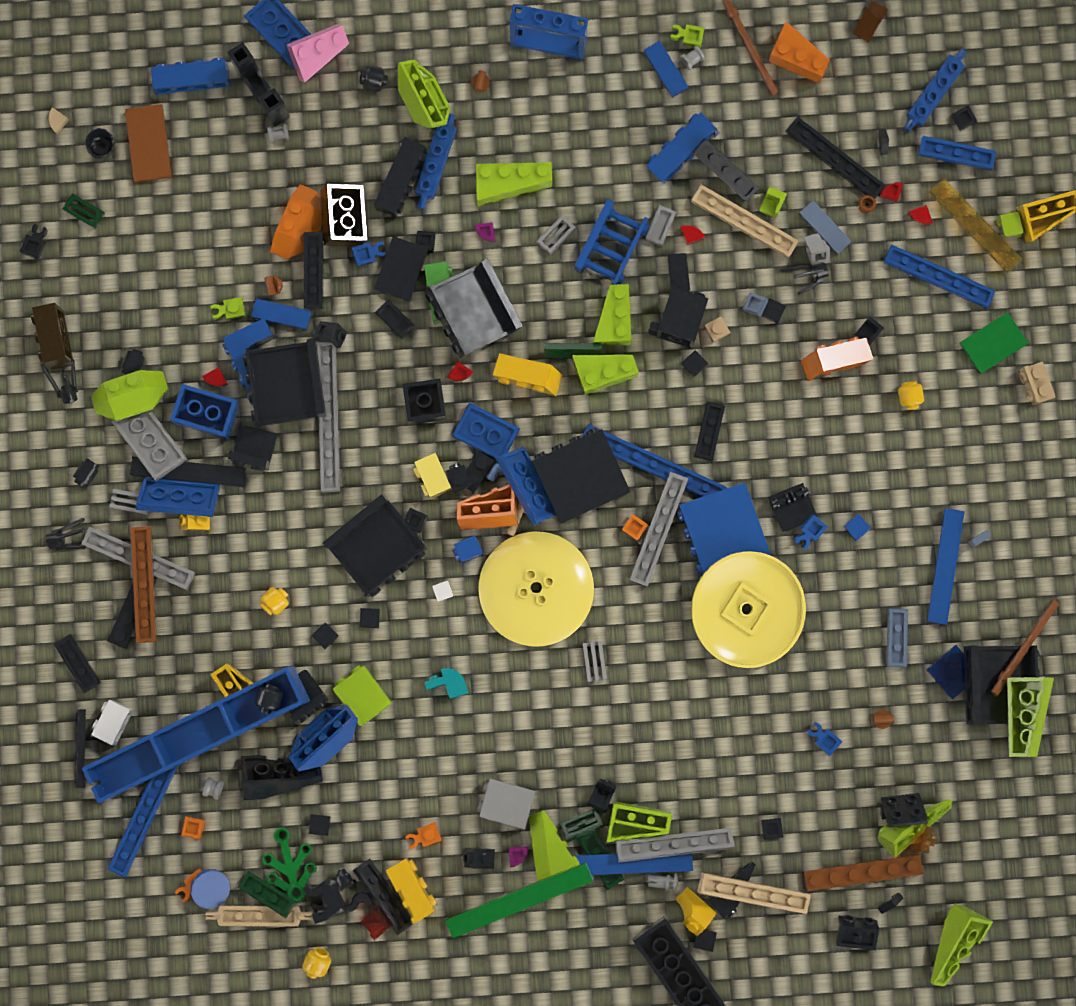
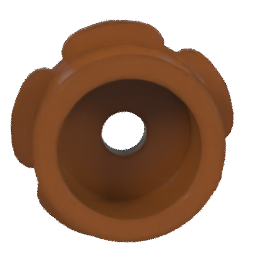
M868 195L858 200L859 210L862 213H872L874 207H876L875 199Z

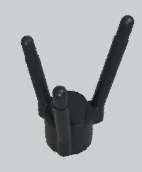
M824 262L813 266L809 264L779 269L780 272L809 269L807 272L794 275V279L811 275L813 280L816 279L800 290L798 295L824 282V278L829 276L828 268Z
M71 359L72 385L69 384L67 375H64L65 385L61 387V390H59L48 369L42 363L41 367L56 391L57 397L62 398L64 404L77 401L76 393L78 389L76 386L75 360Z
M85 518L76 520L60 529L53 530L50 534H46V542L49 549L56 548V551L86 549L85 545H62L65 544L66 537L85 532V529L82 528L65 534L62 533L85 521Z

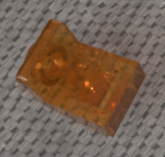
M926 826L924 833L910 844V849L929 854L931 846H935L937 835H934V828Z

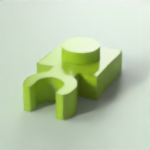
M686 24V28L682 29L679 25L672 26V30L677 31L678 34H671V40L678 41L683 39L682 45L698 46L701 48L704 27Z
M242 297L223 300L224 306L218 304L211 306L212 310H219L217 315L212 316L214 320H219L224 315H226L227 320L246 317Z

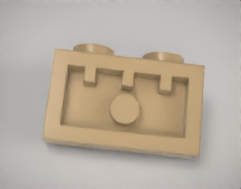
M1043 362L1024 366L1020 369L1019 377L1021 382L1025 383L1027 389L1026 397L1029 402L1031 401L1032 405L1056 397Z

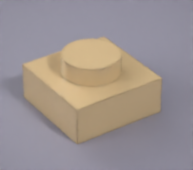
M721 316L704 325L713 343L730 334Z

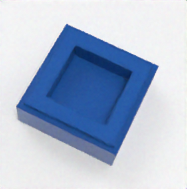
M860 514L843 526L855 541L871 529Z

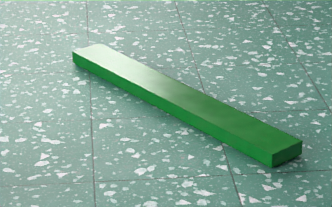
M584 862L449 917L445 920V923L452 938H456L594 881V878L587 863Z

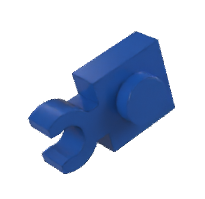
M370 242L352 247L351 250L356 266L376 261L375 255L378 257L385 256L387 252L381 253L378 251V247L384 245V242H378L372 248Z
M811 514L800 528L804 531L803 534L797 535L794 541L798 544L801 539H804L805 543L802 545V548L807 549L811 538L817 541L828 526Z
M814 722L813 724L817 727V731L812 733L808 729L806 732L808 735L818 738L815 744L830 756L842 741L829 729L823 732L821 725Z

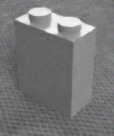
M491 778L489 782L485 781L482 793H486L484 801L480 800L477 812H480L479 817L525 829L535 791Z

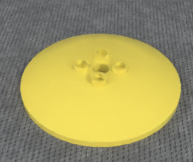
M526 532L505 540L489 555L480 574L479 599L487 620L502 636L512 642L525 646H548L566 639L583 624L593 602L594 582L586 559L572 543L558 535L547 532ZM533 583L541 584L542 590L539 593L531 591Z
M752 551L728 555L710 566L700 578L695 588L691 605L694 630L705 649L722 662L742 668L768 665L785 655L799 638L806 615L804 592L792 570L775 557ZM748 603L751 606V611L748 614H744L742 606Z

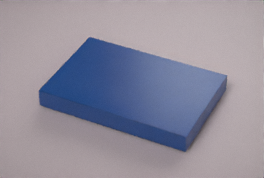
M469 402L452 437L496 459L500 455L509 452L520 428Z

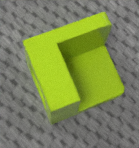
M769 186L759 211L776 219L787 193Z
M1019 211L1002 214L996 219L997 226H1002L1004 237L1015 236L1019 238L1024 233Z

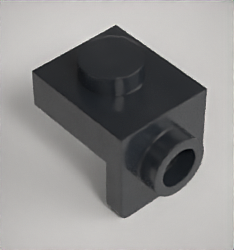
M456 463L449 466V470H446L454 493L472 487L464 464Z
M599 779L587 805L605 813L617 786L613 785L609 780Z
M465 848L463 855L464 867L494 869L495 849Z

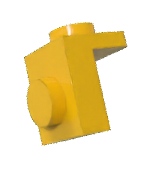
M181 514L179 525L182 531L210 530V517Z

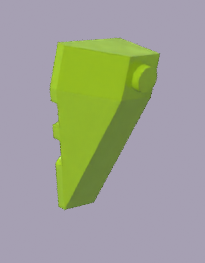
M947 799L925 808L928 817L926 824L895 828L887 825L883 826L878 832V842L894 858L897 857L952 808V801Z
M545 810L528 816L538 881L580 864L576 856L572 857L568 851L567 843L558 836L557 828Z
M954 904L944 922L930 983L944 987L958 971L960 961L971 955L969 950L976 942L980 944L993 921L965 906Z

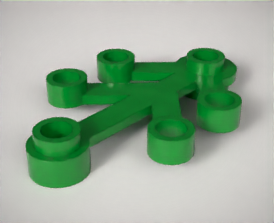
M281 827L275 830L274 839L281 845L285 864L276 860L271 853L264 854L262 862L288 876L289 883L279 879V875L275 872L269 873L266 879L269 884H275L286 891V895L298 903L305 898L304 886L310 876L316 872L317 866L313 862L307 863L304 868V874L297 881L296 873L306 856L312 852V846L308 843L301 845L300 852L293 862L288 843L290 832L287 828ZM281 831L286 833V837L284 839H281L279 837V833ZM304 846L310 848L308 853L303 852ZM267 855L272 858L270 863L265 861ZM308 865L314 866L313 872L307 870ZM270 875L276 876L275 882L270 881ZM294 889H298L300 891L299 896L293 895Z

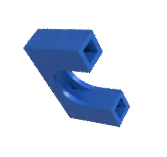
M264 318L223 337L225 344L222 346L227 355L231 354L233 358L230 361L235 372L239 371L241 377L238 379L243 389L247 387L249 392H251L250 384L247 385L246 373L249 372L243 360V354H246L245 348L253 350L275 339Z

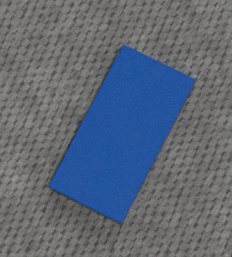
M261 0L244 15V18L281 58L295 70L286 45L309 36L311 33L280 0Z
M525 447L496 458L533 526L557 516Z
M144 477L136 502V510L213 517L220 485L159 479L156 482L154 478Z

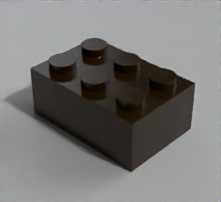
M326 184L320 190L324 246H359L367 241L363 185Z
M56 303L32 307L33 314H31V320L33 325H36L37 332H34L36 343H39L40 346L38 351L40 362H43L52 370L71 366L73 355L64 311Z

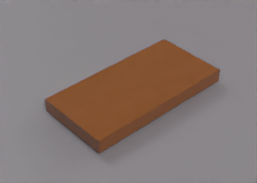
M157 104L125 109L134 182L172 178L163 105Z

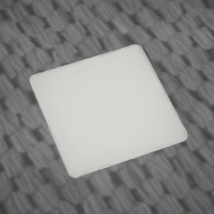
M448 581L432 586L438 602L453 597Z

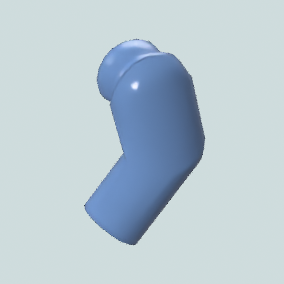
M498 463L493 466L486 476L493 483L499 475H504Z

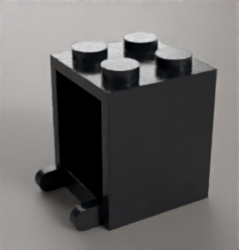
M672 287L661 323L651 322L648 333L656 338L692 349L709 298H706L700 292H694V294L687 292V289L684 287Z

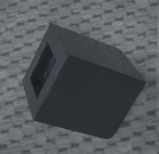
M869 316L854 335L859 339L867 338L870 346L884 327Z

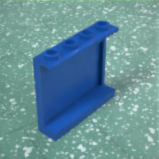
M745 482L679 505L677 515L680 522L683 521L686 528L683 529L686 539L691 541L692 546L689 548L692 557L697 558L698 564L696 568L699 576L703 575L718 560L734 553L752 551L771 555Z

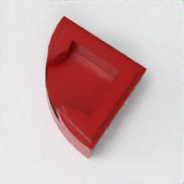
M895 182L886 186L879 197L898 202L903 183Z
M927 205L908 212L910 218L923 225L933 223Z
M691 225L680 227L687 245L705 238L703 232L697 227Z
M457 362L447 378L453 381H463L471 377L474 372L460 362Z
M219 367L202 376L210 385L218 387L228 385Z

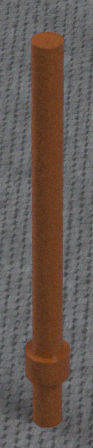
M722 0L729 20L733 21L772 97L776 96L779 92L739 18L740 14L737 8L733 7L730 0Z
M1051 601L1006 670L1002 671L998 676V682L991 690L992 694L998 696L1004 685H1008L1007 678H1012L1011 675L1058 607V601Z

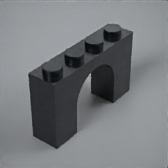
M242 42L227 53L235 70L273 126L276 127L290 118L284 101L275 88L272 89L245 44Z

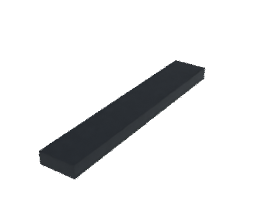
M798 116L785 131L864 195L876 199L886 185Z
M132 456L130 475L153 478L139 458ZM184 462L161 479L245 488L247 469Z

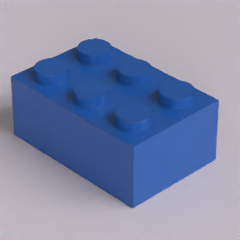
M182 384L170 420L174 424L229 440L240 403L232 398Z

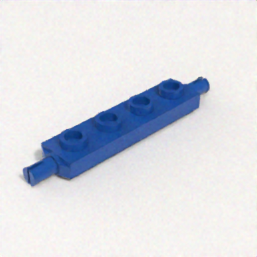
M961 48L956 56L949 55L907 112L906 116L909 121L903 128L906 132L910 133L915 125L921 126L924 124L964 69L965 65L961 61L967 54V51Z
M449 113L446 125L436 127L415 190L416 195L420 197L417 208L425 210L427 200L435 198L457 131L456 127L452 125L455 115Z

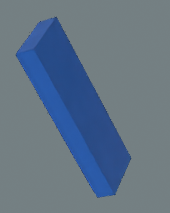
M660 40L644 49V54L672 98L689 88Z
M256 299L251 317L259 320L264 318L268 322L308 330L312 312Z

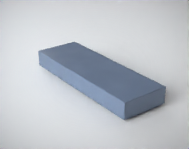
M814 200L799 212V215L816 233H819L821 239L826 241V244L836 255L852 242Z
M888 609L887 667H907L908 609Z

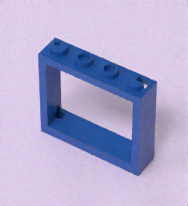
M513 4L509 21L510 46L580 60L584 59L587 45L588 18ZM578 21L584 22V26L578 25Z

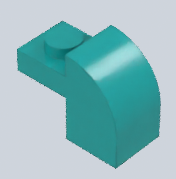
M443 668L441 669L443 677H439V674L428 677V681L424 682L427 690L446 685L450 699L469 694L465 679L454 669Z

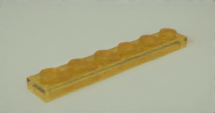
M945 178L930 190L929 193L1007 274L1023 260Z

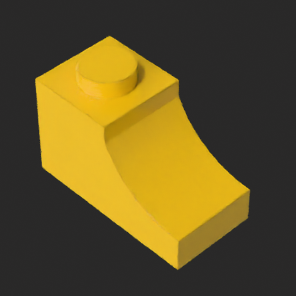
M688 887L675 899L684 913L682 924L696 936L707 928L717 914Z

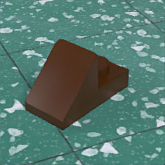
M872 0L853 34L869 43L888 9Z

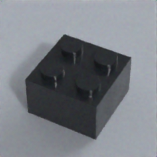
M440 378L402 384L409 425L447 420Z

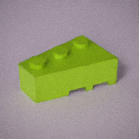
M629 284L610 285L593 343H601L602 346L631 345Z
M572 355V361L584 395L636 378L639 375L633 355Z
M613 801L607 842L669 834L672 813L670 811Z

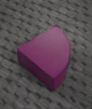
M493 222L474 225L477 234L483 240L496 242Z
M528 846L509 848L510 868L518 866L524 861L528 853Z

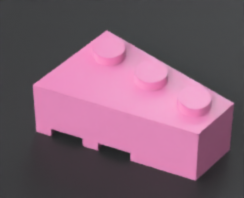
M336 24L289 43L286 46L299 80L306 82L342 51L349 42L343 26Z

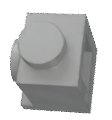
M819 233L804 237L805 252L812 266L830 261V248L827 246L826 241L821 239Z

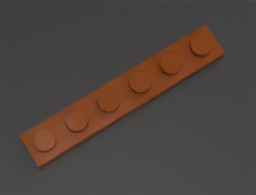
M151 526L131 527L136 643L157 642Z
M917 854L803 872L806 891H814L922 875L923 868L921 856Z

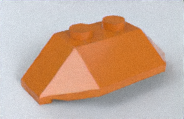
M301 184L297 187L290 197L278 224L270 253L288 260L304 252V232L320 231L323 224L321 199L317 191Z

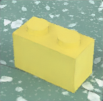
M436 453L415 462L416 467L413 470L417 478H422L424 485H421L425 496L429 495L433 499L452 490Z

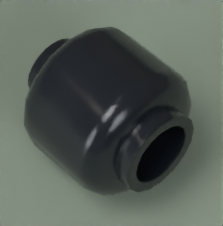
M366 66L365 69L361 70L359 83L362 84L363 89L379 92L383 86L387 85L388 75H385L383 68Z
M264 684V686L258 688L254 703L257 707H260V712L271 714V711L279 710L283 693L279 690L280 687Z

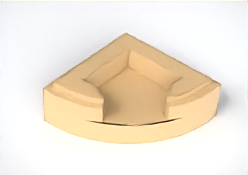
M52 107L49 113V124L54 132L58 134L69 119Z

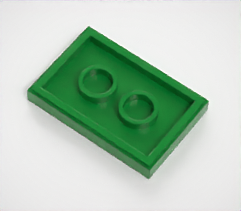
M1007 312L959 344L979 374H982L1029 343Z

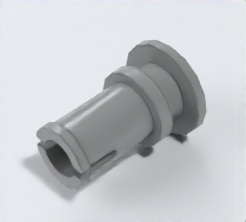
M649 874L648 887L665 888L666 891L673 889V893H676L678 888L677 874L674 877H670V875L665 877Z

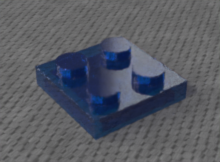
M954 645L926 669L951 700L965 689L964 653L957 645Z

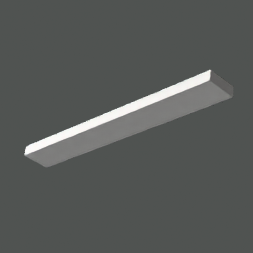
M316 342L327 416L319 418L321 493L340 492L336 347L329 342Z

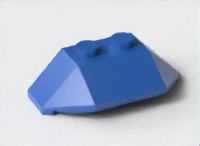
M348 705L325 709L296 737L292 752L289 754V759L297 770L303 771L325 765L353 739L358 721L357 716Z

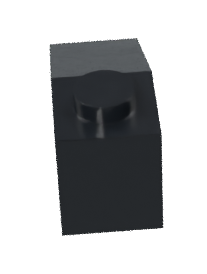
M750 861L731 878L749 882L756 866L755 863ZM715 896L706 898L722 918H730L737 912L735 908L740 903V901Z

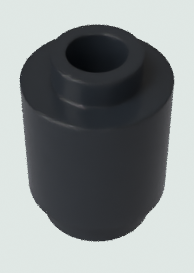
M136 349L127 351L121 365V373L127 375L141 370L145 361L143 352Z
M86 458L72 476L76 478L74 482L83 488L85 485L90 486L99 472L97 470L99 465Z

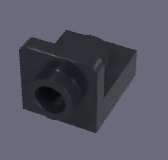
M320 321L313 338L316 341L329 342L336 348H341L347 332L339 323Z

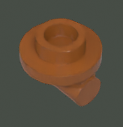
M479 70L478 74H475L471 79V86L477 92H484L489 88L490 80L485 75V71Z
M276 275L264 277L268 296L280 294L283 288L281 279Z
M878 710L873 715V723L877 728L886 729L894 722V716L887 710Z

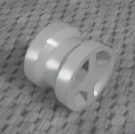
M208 777L202 795L206 797L212 796L218 800L224 781H214L213 778Z

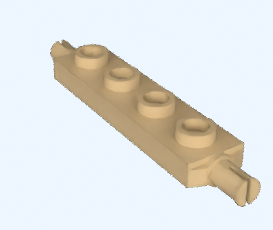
M221 905L218 912L206 911V915L213 916H206L205 918L206 920H217L219 926H299L301 920H312L313 913L301 912L299 906H294L285 919L267 906Z

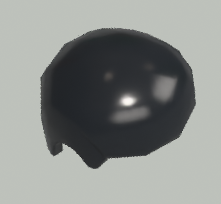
M101 128L91 130L86 137V150L88 154L95 159L102 160L108 158L114 151L112 134L106 129Z

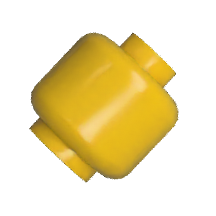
M917 381L904 382L898 388L900 405L907 406L908 410L917 409L919 404L924 402L923 387Z
M271 587L261 596L260 606L270 616L272 614L279 615L289 605L286 599L288 594L281 587L279 589Z
M319 947L308 951L303 962V969L308 977L316 979L326 975L331 964V957L328 951Z

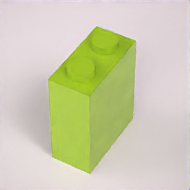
M358 665L350 671L352 675L348 678L342 677L335 682L336 687L333 690L342 703L350 707L358 718L357 723L362 727L393 703L366 666L360 667Z

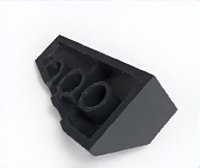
M264 755L241 756L243 801L266 799L323 782L321 766L298 771L293 763L284 762L285 759L282 758L271 760L267 759V756Z

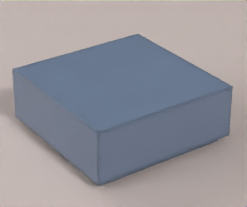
M750 292L742 309L744 312L761 317L768 299Z
M986 530L968 541L971 547H975L990 538L991 534Z

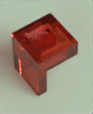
M376 908L361 920L374 941L390 928V924Z

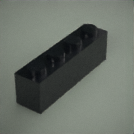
M406 137L404 138L374 203L376 210L394 218L397 217L398 213H402L405 203H403L405 197L410 196L413 188L411 184L413 180H417L420 174L419 167L421 163H425L428 155L425 145Z

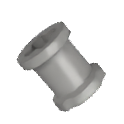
M695 46L694 50L690 53L681 55V60L684 66L691 70L692 66L696 63L705 61V56L701 49Z
M286 123L279 127H268L270 143L282 139L289 140Z

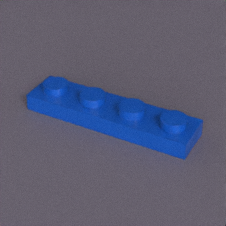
M922 136L918 156L992 171L996 151Z

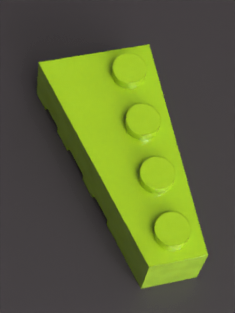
M552 162L476 164L477 206L552 187Z
M1007 678L1009 757H1037L1054 678Z

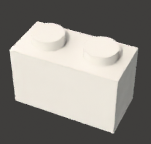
M109 700L108 703L105 702L100 710L102 713L100 719L96 720L92 726V736L111 745H117L134 710L114 700Z

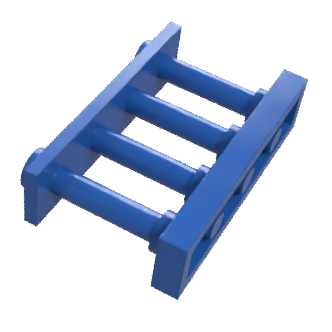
M607 199L575 264L574 270L582 273L583 268L586 270L588 268L614 280L612 285H621L625 278L623 272L641 235H646L650 225L647 224V217H644L641 224L615 212L616 209L613 208L614 202ZM607 219H615L638 230L634 240L608 229L605 225ZM605 235L629 246L630 248L626 256L624 257L599 245V242H597L599 236ZM591 252H598L621 263L622 265L618 273L591 262V259H589Z

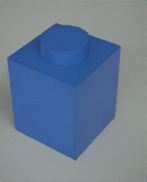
M475 535L454 544L455 549L452 550L456 561L461 560L462 564L483 555Z

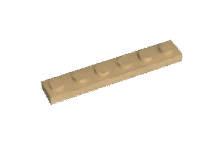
M700 185L691 200L695 205L787 258L790 257L799 240L703 185Z
M702 872L697 890L700 894L807 914L811 894Z

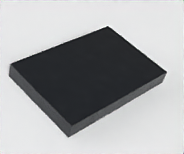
M393 236L374 290L410 302L429 248Z

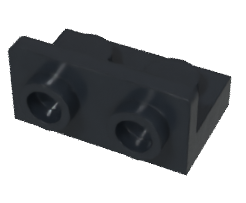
M851 915L838 916L839 926L836 946L876 951L879 935V926L876 919L870 917L858 918Z

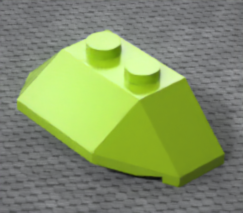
M415 59L399 62L398 91L413 121L428 128L446 125L451 108L435 76L424 67L418 65Z
M139 370L103 382L91 395L96 414L114 421H120L154 409L164 393L169 389L164 372Z

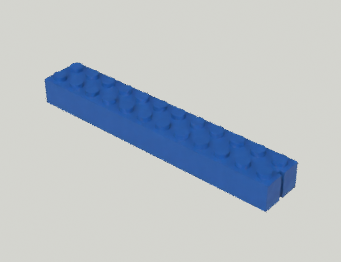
M294 665L289 666L83 767L82 770L89 784L100 780L101 784L91 787L99 804L309 702L310 699ZM264 684L280 687L279 690L283 693L279 710L271 711V714L260 712V707H257L254 703L258 688L264 686Z

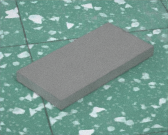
M151 410L120 421H111L156 482L187 460L186 456Z

